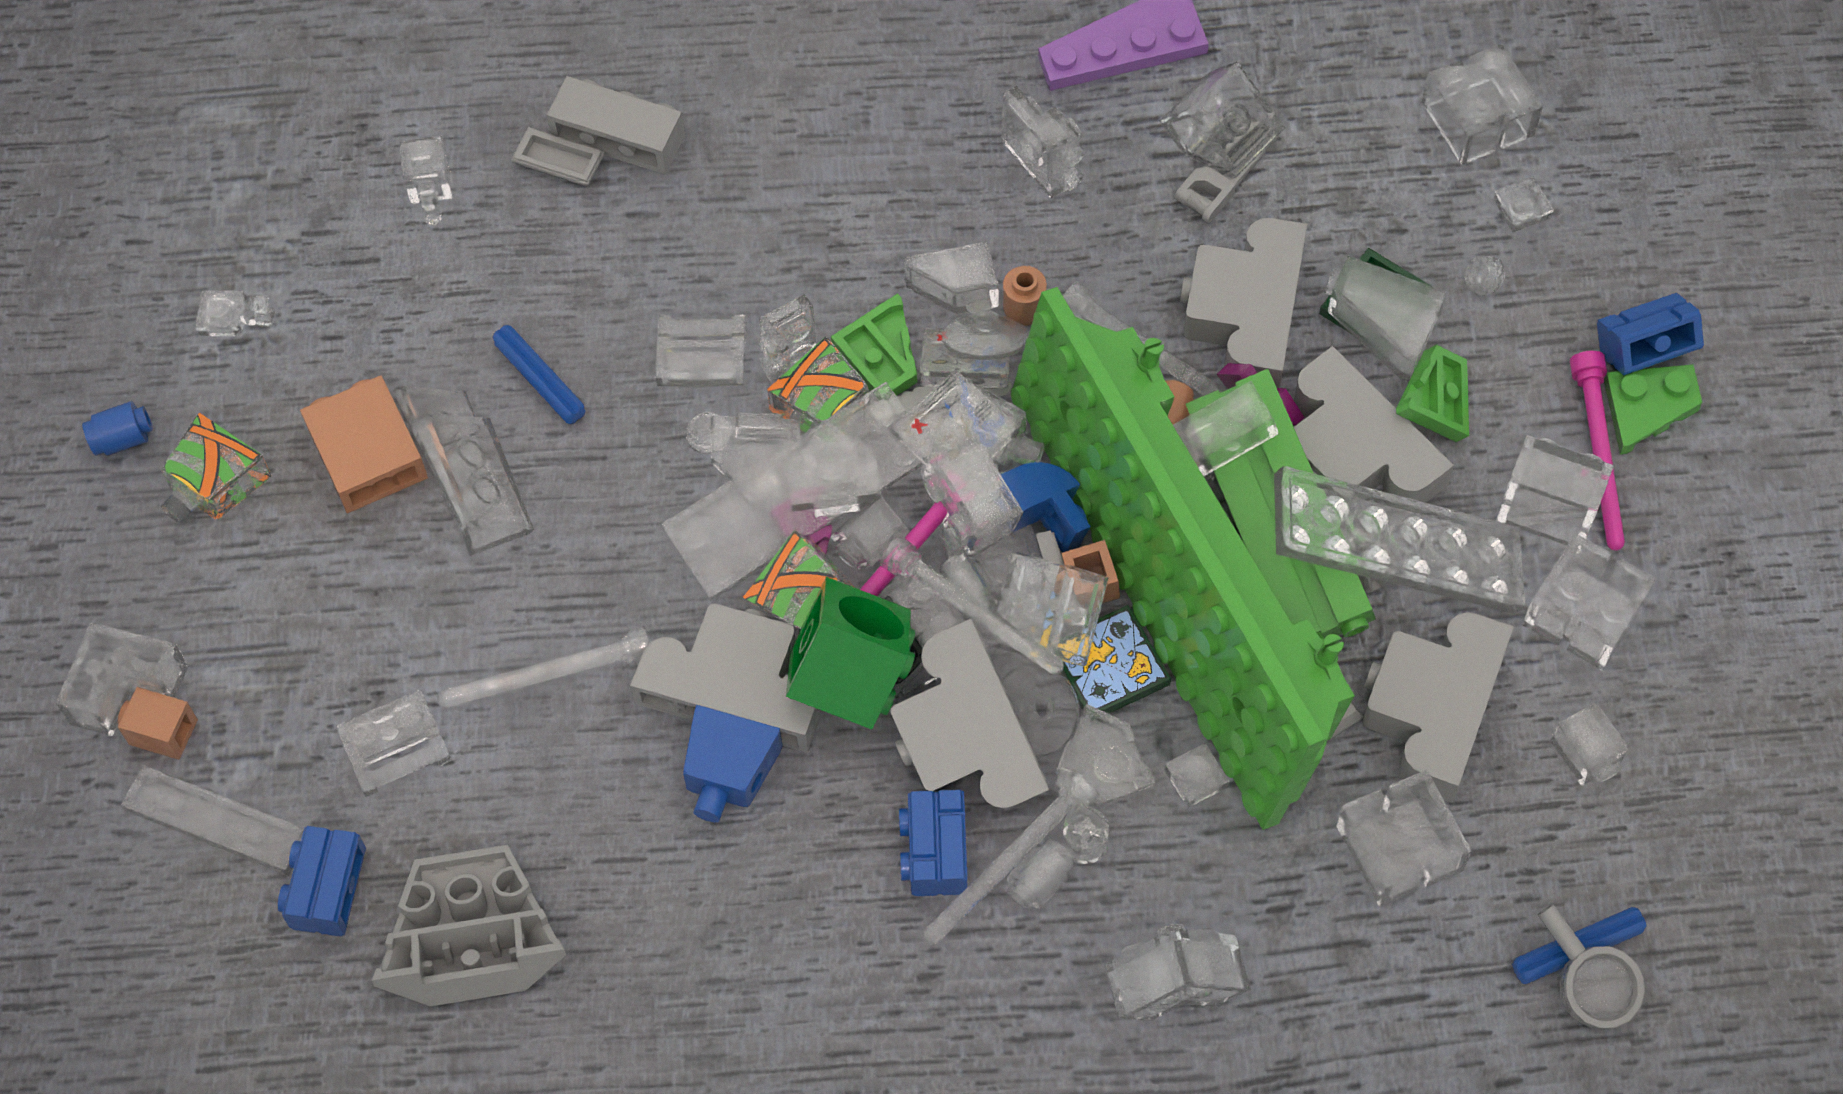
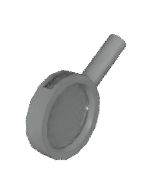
M1554 904L1540 911L1537 915L1570 959L1564 966L1559 981L1560 996L1567 1012L1579 1023L1594 1029L1616 1028L1629 1022L1640 1010L1645 995L1644 978L1637 963L1625 952L1610 946L1585 948Z

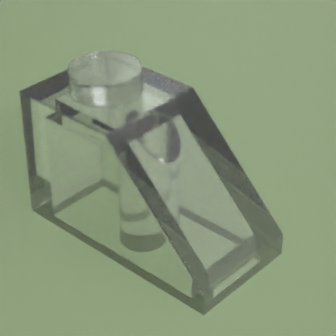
M987 241L903 258L906 288L956 315L964 313L980 314L988 311L990 308L999 307V284Z

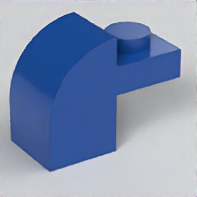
M1031 462L998 475L987 497L1011 533L1040 520L1047 531L1051 530V533L1054 532L1058 547L1062 553L1079 548L1091 527L1083 509L1072 500L1080 483L1069 472L1053 464Z

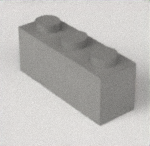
M566 76L547 113L549 129L552 135L605 152V156L665 175L685 137L681 111L665 103L655 104L639 99L630 92H617L601 87L587 79L578 80Z

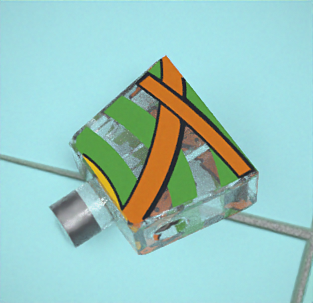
M826 336L767 389L769 409L774 415L822 443H830L843 430L860 442L866 439L875 427V421L864 412L869 406V392L866 382Z
M199 413L162 467V473L174 492L161 505V508L170 518L180 524L196 507L213 519H219L264 484L272 475L262 454Z
M795 529L743 598L792 626L801 629L826 577L852 587L854 586L813 539Z

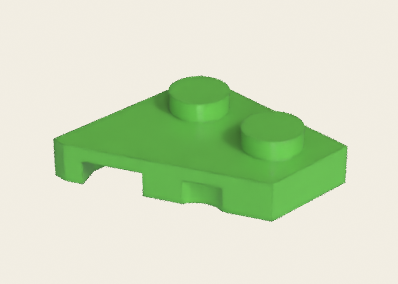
M898 293L831 336V345L879 402L881 400H890L892 396H898L917 383V371L911 351V341L908 327L906 326L902 297Z
M1439 345L1425 350L1399 401L1396 414L1455 442L1468 437L1467 359Z
M1693 364L1641 369L1626 375L1621 374L1619 371L1607 372L1604 379L1620 454H1627L1640 441L1651 435L1656 437L1666 431L1673 422L1683 421L1698 412L1702 405Z

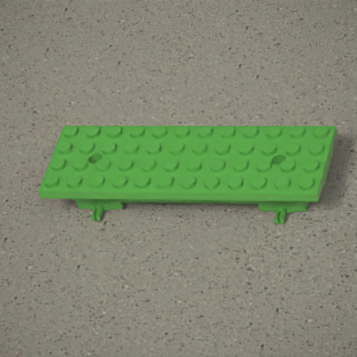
M1058 287L1041 292L1036 312L1033 315V322L1026 339L1021 362L1018 365L1015 382L1011 389L1013 405L1018 412H1023L1030 424L1034 442L1038 447H1043L1050 459V463L1066 470L1080 483L1072 500L1086 514L1087 521L1091 526L1093 543L1106 541L1119 581V588L1126 591L1133 603L1136 619L1141 626H1146L1154 640L1155 651L1162 663L1168 664L1176 678V687L1183 700L1189 701L1195 711L1201 733L1206 739H1211L1219 753L1220 764L1224 773L1229 778H1233L1242 793V802L1250 816L1256 817L1262 830L1268 829L1280 823L1290 803L1299 800L1322 759L1327 740L1332 738L1355 697L1337 663L1338 655L1344 647V642L1339 643L1342 638L1335 634L1326 636L1323 641L1309 619L1294 624L1289 620L1168 418L1175 396L1164 380L1159 367V358L1164 349V345H1160L1162 341L1157 338H1149L1143 344L1133 327L1116 332L1077 318Z

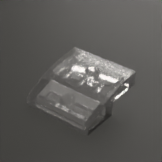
M1013 552L991 641L1051 659L1086 666L1109 577L1071 565H1059L1022 552Z

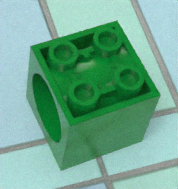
M826 577L791 648L786 697L873 729L879 715L886 716L889 713L896 695V690L893 687L898 677L902 679L907 677L914 661L915 654L909 651L915 637V629L910 628L911 609Z

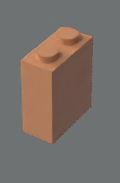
M382 375L371 380H361L350 389L331 397L319 398L312 402L310 406L300 410L347 514L428 479L422 458Z

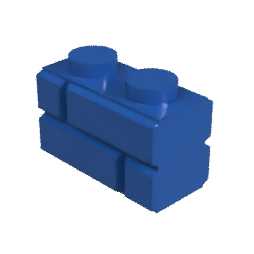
M1678 293L1621 311L1619 315L1613 314L1597 321L1600 352L1605 355V360L1610 365H1614V368L1623 375L1693 352L1704 346L1700 311L1690 302L1687 303L1686 299Z
M911 791L908 793V808H899L900 837L909 836L910 852H900L901 881H911V895L936 896L938 894L965 895L968 893L964 791Z
M313 826L304 827L301 841L295 840L290 850L289 865L290 868H294L290 885L283 884L278 897V911L282 912V916L289 928L298 931L319 932L340 937L345 936L366 851V846L359 834L335 829L331 831L327 828Z

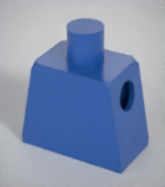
M696 705L683 776L686 789L692 793L699 794L693 811L697 817L716 823L721 819L726 802L741 807L751 805L782 750L780 728Z

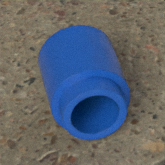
M133 401L91 415V420L82 423L86 441L95 456L102 453L109 456L148 442L147 432L153 431L147 410L144 406L137 408Z

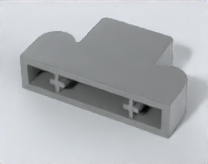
M1262 218L1249 226L1244 251L1200 245L1197 250L1193 277H1184L1180 303L1187 304L1184 337L1188 340L1227 346L1224 367L1228 363L1252 364L1257 373L1269 369L1276 387L1280 388L1307 224L1274 218Z
M1333 346L1300 371L1294 402L1305 419L1294 426V429L1325 501L1335 512L1344 513L1379 485L1384 486V498L1390 506L1404 512L1414 511L1448 486L1454 465L1408 419L1397 415L1396 408Z
M719 604L709 605L692 650L687 652L685 646L672 637H661L653 640L643 651L630 685L636 705L693 720L696 705L711 708L780 728L783 746L806 753L809 751L821 713L819 709L786 697L790 652L796 640L794 627L791 624L770 619L768 615L755 609L741 611Z
M1475 613L1458 614L1448 624L1442 645L1396 631L1391 637L1382 664L1372 663L1364 688L1370 689L1372 692L1362 723L1367 729L1406 742L1399 763V773L1401 779L1408 787L1453 803L1514 626Z
M968 619L928 639L922 649V663L930 675L941 679V684L895 704L891 708V715L902 737L895 741V744L905 766L914 764L924 788L928 791H934L975 771L982 770L983 775L980 780L981 794L989 804L999 808L1012 807L1049 790L1050 786L974 620Z

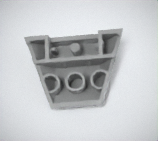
M508 845L414 860L398 905L399 916L393 933H388L385 942L387 950L381 967L375 970L372 983L374 987L431 1007L526 991L559 962L566 953L559 938L557 939L549 925L544 910L540 908L530 885Z

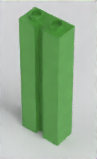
M1269 369L1235 382V387L1221 393L1219 390H1216L1186 403L1188 412L1242 540L1291 623L1294 624L1309 619L1323 641L1330 634H1343L1344 637H1352L1369 628L1368 623L1376 620L1373 609Z

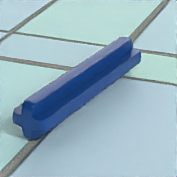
M504 325L493 334L495 346L566 423L574 424L585 415L584 404L512 326Z
M1630 907L1574 933L1585 948L1612 947L1643 933L1647 926L1640 910L1636 907ZM1555 940L1515 958L1512 967L1518 980L1522 984H1528L1564 968L1570 959Z

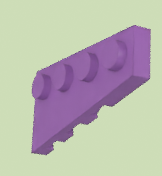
M1139 0L1038 49V59L1051 91L1207 54L1208 41L1192 0Z

